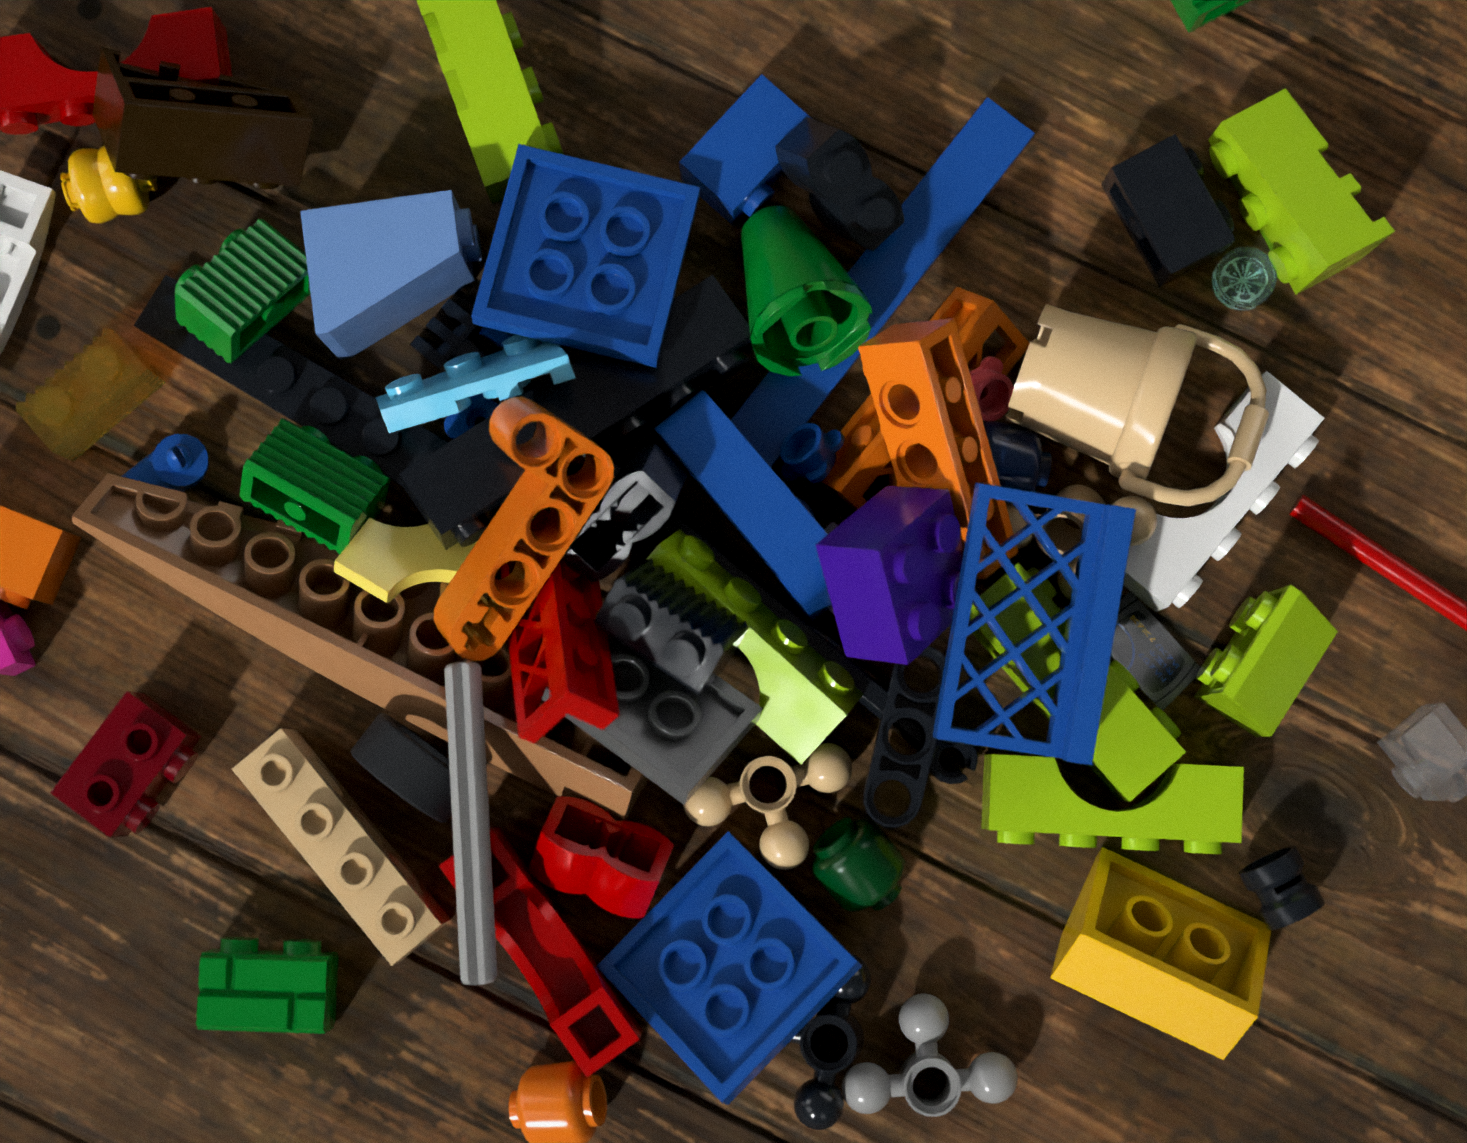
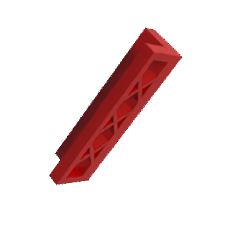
M543 510L531 522V528L542 525L548 519L550 512ZM562 557L538 592L529 617L528 612L532 603L508 637L518 737L533 744L543 737L566 714L601 730H604L620 716L608 635L593 625V621L603 605L599 580L590 582ZM509 561L500 567L501 579L506 578L513 571L515 561ZM543 636L542 645L534 662L533 658ZM549 683L550 697L539 707Z

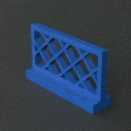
M975 483L932 735L934 738L1056 757L1067 762L1092 765L1136 509ZM990 499L1012 502L1027 523L1025 527L1000 545L985 526ZM1027 505L1049 509L1035 518ZM1062 511L1084 514L1081 541L1061 555L1042 526ZM1034 533L1053 562L1027 581H1024L1005 553ZM984 540L991 551L980 559L982 542ZM1078 556L1074 574L1068 563ZM997 559L1017 588L990 608H987L975 591L976 577L978 572ZM1060 570L1072 588L1070 604L1050 618L1031 590ZM1023 596L1042 625L1013 645L994 617ZM973 603L980 615L969 622ZM1067 620L1063 637L1057 627ZM987 623L1006 651L976 672L964 654L966 637ZM1049 633L1061 650L1059 668L1041 681H1038L1020 654ZM1013 660L1031 688L1002 708L984 683V680ZM962 666L969 678L958 685ZM1056 684L1052 701L1046 690ZM976 686L995 714L974 730L952 727L955 701ZM1036 697H1039L1051 714L1046 741L1023 738L1009 718ZM1002 723L1010 736L990 733V731Z

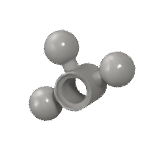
M921 993L908 998L900 1009V1028L903 1034L915 1043L916 1052L903 1062L899 1074L888 1075L879 1065L863 1062L851 1067L844 1075L842 1081L843 1098L847 1105L858 1113H876L887 1105L891 1097L905 1096L909 1105L916 1112L924 1116L937 1117L952 1110L957 1104L961 1092L971 1091L976 1098L990 1104L1007 1100L1017 1087L1018 1075L1012 1061L1005 1055L997 1052H986L977 1056L971 1062L969 1068L954 1069L950 1062L942 1054L938 1053L937 1041L944 1036L948 1029V1010L939 998ZM936 1067L943 1070L946 1076V1083L939 1095L933 1098H922L913 1092L914 1078L922 1069Z

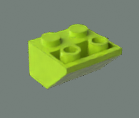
M1292 585L1270 592L1264 591L1256 600L1249 596L1238 608L1229 624V627L1236 631L1224 651L1215 648L1204 661L1196 676V679L1203 684L1194 697L1256 738L1273 735L1338 632L1302 591Z

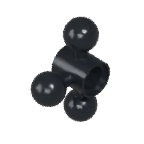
M853 954L851 955L862 967L830 999L828 1011L807 1023L785 1046L787 1047L790 1043L799 1044L804 1060L810 1067L815 1069L813 1079L804 1082L798 1088L794 1097V1111L797 1118L803 1125L814 1130L830 1128L841 1118L844 1110V1098L840 1089L835 1085L837 1072L845 1069L858 1058L864 1046L863 1029L858 1020L850 1014L853 1003L860 1001L867 994L871 985V974L867 964ZM833 1024L845 1032L848 1039V1049L843 1057L832 1058L820 1050L817 1043V1035L822 1025Z

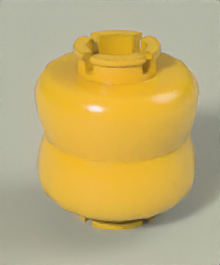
M104 145L99 149L84 148L71 153L68 159L69 173L63 172L60 175L63 194L72 211L81 209L85 218L89 222L96 224L106 223L119 215H139L144 213L150 204L149 191H157L158 189L156 178L152 180H139L123 173L114 172Z

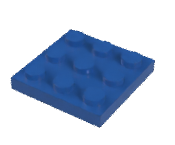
M518 144L472 311L473 324L656 368L699 201L700 187Z
M728 831L596 967L722 1103L729 1105L851 979L862 965Z

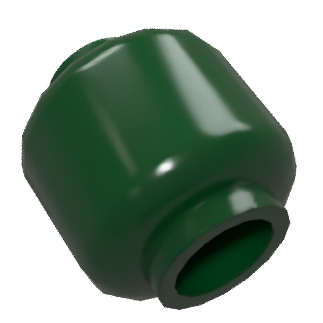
M848 817L843 818L826 829L815 842L813 852L816 856L812 863L813 874L843 909L858 912L871 907L872 910L879 911L891 904L899 895L902 889L899 880L905 869V860L901 851L875 822L866 819L853 821Z

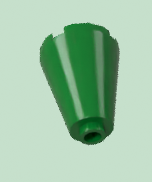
M768 206L756 211L745 222L741 232L750 341L756 358L770 372L785 376H800L802 374L799 367L818 363L821 371L832 368L853 355L858 350V346L863 344L868 338L871 330L868 318L869 314H872L869 300L861 288L793 209L786 206Z

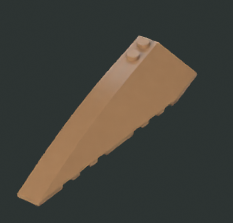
M110 473L105 475L72 515L73 524L217 615L344 688L447 742L445 667L451 663H478L481 667L486 761L558 797L568 796L589 801L609 813L615 821H626L649 779L565 716L535 744L519 738L508 639L495 655L485 660H467L455 652L437 629L434 622V608L449 583L425 582L411 586L400 592L389 603H386L334 572V563L339 556L336 550H329L325 544H318L315 538H308L304 532H297L293 526H286L283 520H278L275 523L244 515L243 507L220 501L218 506H208L188 501L185 492ZM487 593L483 594L488 601L492 600ZM536 597L534 598V600H533V602H532V605H531L530 610H529V612H528V617H529V614H530V612H531V610H532V607H533V605H534V602H535V600H536ZM467 621V622H466V623L469 624V625H472V624H473V623L470 622V621ZM543 636L533 658L534 662L542 645ZM542 699L539 704V707L544 703Z

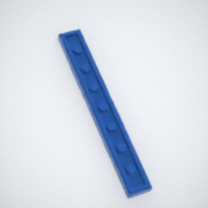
M987 97L903 202L901 206L904 214V223L874 251L866 249L849 270L848 274L865 293L872 309V314L870 313L868 318L871 330L865 342L879 334L1033 139L1035 133ZM859 349L836 366L823 371L820 370L818 363L799 367L802 374L800 376H785L769 371L730 420L771 469L781 458L780 449L786 436L796 427L806 424L811 420L860 358Z

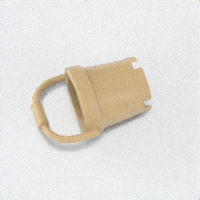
M1049 304L1045 305L1037 323L1041 325L1038 337L1033 342L1030 341L1009 402L1008 407L1010 410L1006 415L1005 421L1033 430L1108 464L1111 475L1119 478L1121 488L1163 503L1193 506L1212 502L1234 488L1243 472L1252 468L1269 412L1265 409L1267 389L1259 367L1243 349L1219 336L1183 324H1178L1174 328L1164 326L1158 332L1070 312ZM1197 345L1215 351L1231 360L1245 375L1251 397L1250 405L1244 408L1227 458L1229 466L1224 475L1207 487L1187 491L1164 487L1147 481L1146 478L1170 418L1194 347Z

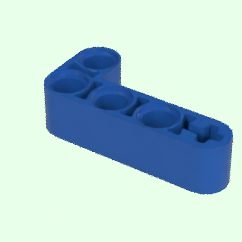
M701 389L657 425L654 430L771 569L792 600L813 622L832 607L816 549V544L828 534L710 396Z

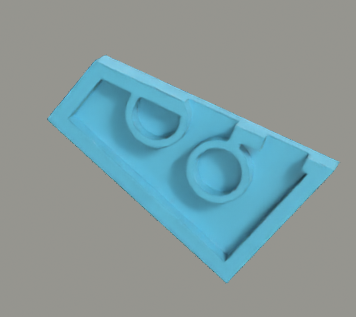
M514 335L502 342L504 350L482 358L479 352L460 355L444 364L445 372L422 380L420 374H412L394 380L385 386L387 393L376 397L388 432L392 433L460 413L472 404L470 396L482 393L486 399L498 397L499 401L521 395L524 391L523 387L527 386L531 378L550 373L554 385L575 379L569 358L558 344Z

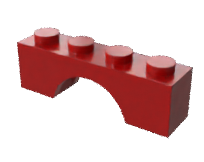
M212 7L151 15L148 28L141 43L131 55L120 63L158 72L161 61L181 65L180 77L218 85L220 74L232 77L226 27ZM31 33L0 37V130L6 134L23 135L37 131L38 125L55 122H61L68 126L94 124L95 120L92 112L98 71H76L55 63L48 51Z
M500 826L490 828L495 938L510 955L528 981L546 1013L550 1026L585 1076L589 1077L637 1042L643 1030L607 978L596 967L597 964L538 880L530 873L528 866ZM453 855L441 863L439 867L456 890Z

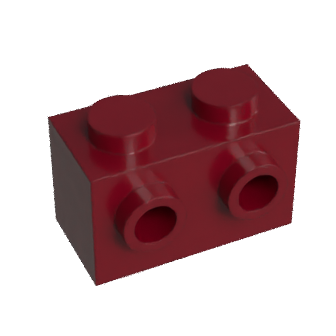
M126 691L50 794L109 838L125 837L131 831L138 834L151 822L158 812L160 804L155 799L169 780L177 783L196 761L198 753L192 749L202 736L146 694Z

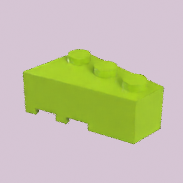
M416 0L429 31L436 56L446 78L491 203L503 200L518 144L563 154L553 123L541 125L534 105L544 102L532 66L521 70L514 50L524 47L512 11L501 15L496 0Z
M1286 88L1222 121L1208 139L1211 144L1209 154L1215 169L1224 179L1230 178L1241 197L1239 199V209L1245 222L1253 231H1260L1271 250L1268 253V259L1273 272L1282 283L1290 284L1295 295L1359 262L1395 232L1385 217L1372 222L1353 197L1359 194L1362 188L1353 175L1349 173L1339 178L1327 163L1322 152L1328 150L1329 144Z

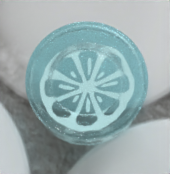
M1239 247L1231 250L1217 263L1212 273V288L1218 300L1225 306L1238 311L1251 310L1261 305L1272 294L1277 281L1276 269L1268 255L1253 247Z

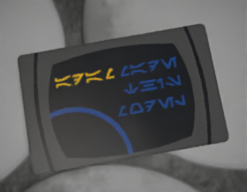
M1129 592L1120 601L1111 657L1120 662L1132 674L1141 690L1163 711L1196 678L1201 667L1132 592Z

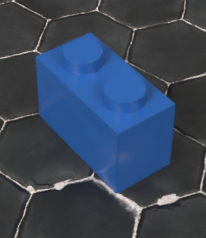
M761 74L680 160V178L685 184L700 187V197L734 226L745 214L751 217L756 211L764 208L772 199L775 191L771 186L784 173L777 158L775 145L806 117H811Z

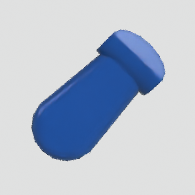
M174 434L165 437L157 444L155 450L123 474L122 477L184 492L196 486L204 479L208 470L209 457L205 446L197 438L188 434Z

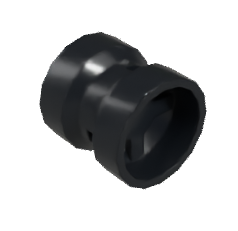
M1288 846L1255 860L1239 871L1246 889L1256 893L1262 904L1259 913L1268 930L1279 929L1300 921L1319 910L1325 904L1317 886L1308 883L1302 873L1304 861L1296 846Z

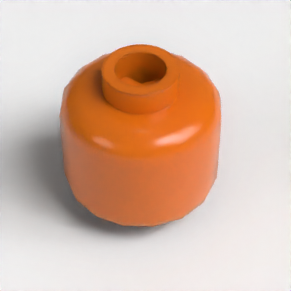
M576 1061L531 1066L521 1076L518 1089L513 1090L510 1094L509 1116L513 1127L521 1129L529 1143H588L595 1134L597 1126H602L607 1116L605 1086L599 1075L591 1074L589 1077H586Z

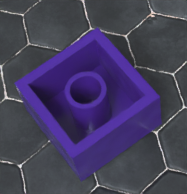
M885 486L816 544L846 657L909 665L952 624L964 550L960 538V524L955 517L949 490Z

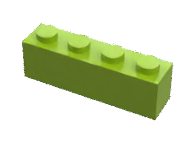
M1020 563L1014 566L1024 581H1027L1039 572L1035 567H1031L1026 571ZM1005 573L979 597L986 607L990 608L1017 587L1008 574ZM1048 579L1031 590L1050 618L1061 611L1052 601L1057 592ZM1023 596L994 617L1013 645L1042 625ZM973 604L971 606L969 622L980 615ZM1067 620L1057 627L1063 637ZM987 623L971 633L993 659L1006 651ZM1048 633L1020 655L1038 681H1041L1059 668L1061 650ZM1013 660L1001 667L1023 693L1031 688ZM1113 660L1109 664L1093 762L1092 765L1087 766L1118 801L1131 802L1184 755L1186 751L1176 741L1181 735L1177 725L1160 708L1155 707L1150 711L1134 693L1140 688L1136 679L1120 662ZM1056 684L1046 690L1052 701ZM1036 697L1031 702L1050 721L1051 714L1039 697Z

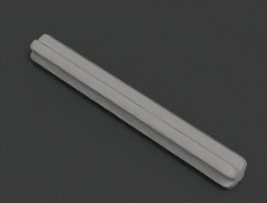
M462 662L448 664L444 670L460 979L463 984L484 985L494 982L497 977L482 676L481 667L478 663Z

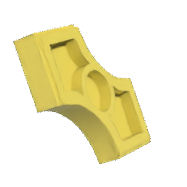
M369 517L335 560L334 572L382 601L389 603L404 589L425 582L450 583L477 541L466 547H461L458 542L446 550L429 524L415 527H398L381 523Z

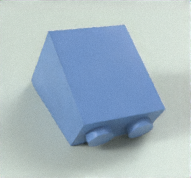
M452 190L300 211L315 332L338 359L352 358L474 282L472 262L482 261L478 227L476 224L473 225L470 209H460Z

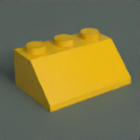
M1102 847L1095 858L1061 934L1050 978L1224 1060L1258 1018L1271 930H1268L1265 923Z

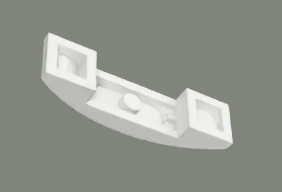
M0 170V355L14 329L35 277L47 238L56 192L52 188Z

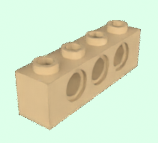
M280 728L232 768L237 777L391 966L404 960L451 920L297 730Z

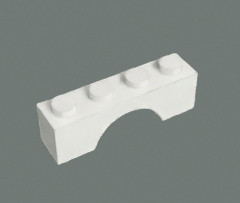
M1268 371L1262 374V378L1267 389L1265 409L1269 412V417L1252 468L1244 471L1235 487L1220 496L1204 514L1189 518H1171L1156 514L1157 527L1152 537L1143 544L1129 547L1123 585L1155 612L1169 607L1171 603L1180 608L1191 598L1203 582L1196 575L1210 556L1218 562L1229 552L1242 535L1235 528L1237 523L1248 510H1251L1255 515L1260 513L1281 488L1273 481L1287 463L1293 468L1299 466L1319 442L1312 433L1325 418ZM1249 386L1214 427L1223 445L1226 462L1244 408L1250 405L1251 392Z

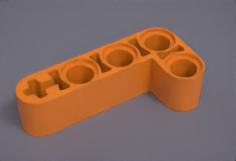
M512 397L501 402L494 409L489 421V432L493 442L519 466L524 468L525 471L438 599L434 608V622L437 629L455 652L462 658L471 661L485 660L495 655L503 646L609 489L614 478V465L611 457L601 447L576 428L525 397ZM537 421V429L534 436L528 442L516 445V436L519 430L525 424ZM586 454L583 467L577 473L567 476L569 463L576 456ZM551 507L548 519L542 525L531 528V521L534 515L539 510ZM515 561L513 571L506 578L495 580L496 572L503 564ZM487 593L492 600L488 601L483 594ZM467 621H470V622H472L473 624H472V625H469V624H467L466 622H467Z

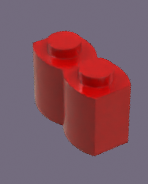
M559 796L556 798L541 830L528 870L540 882L555 890L569 894H587L594 903L610 913L627 918H644L674 844L662 833L647 825L632 821H615L609 813L589 801L575 797Z

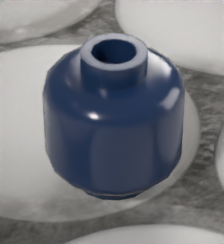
M984 421L1001 487L1034 492L1036 487L1045 488L1051 472L1052 456L1050 452L1042 451L1039 433L1015 424Z

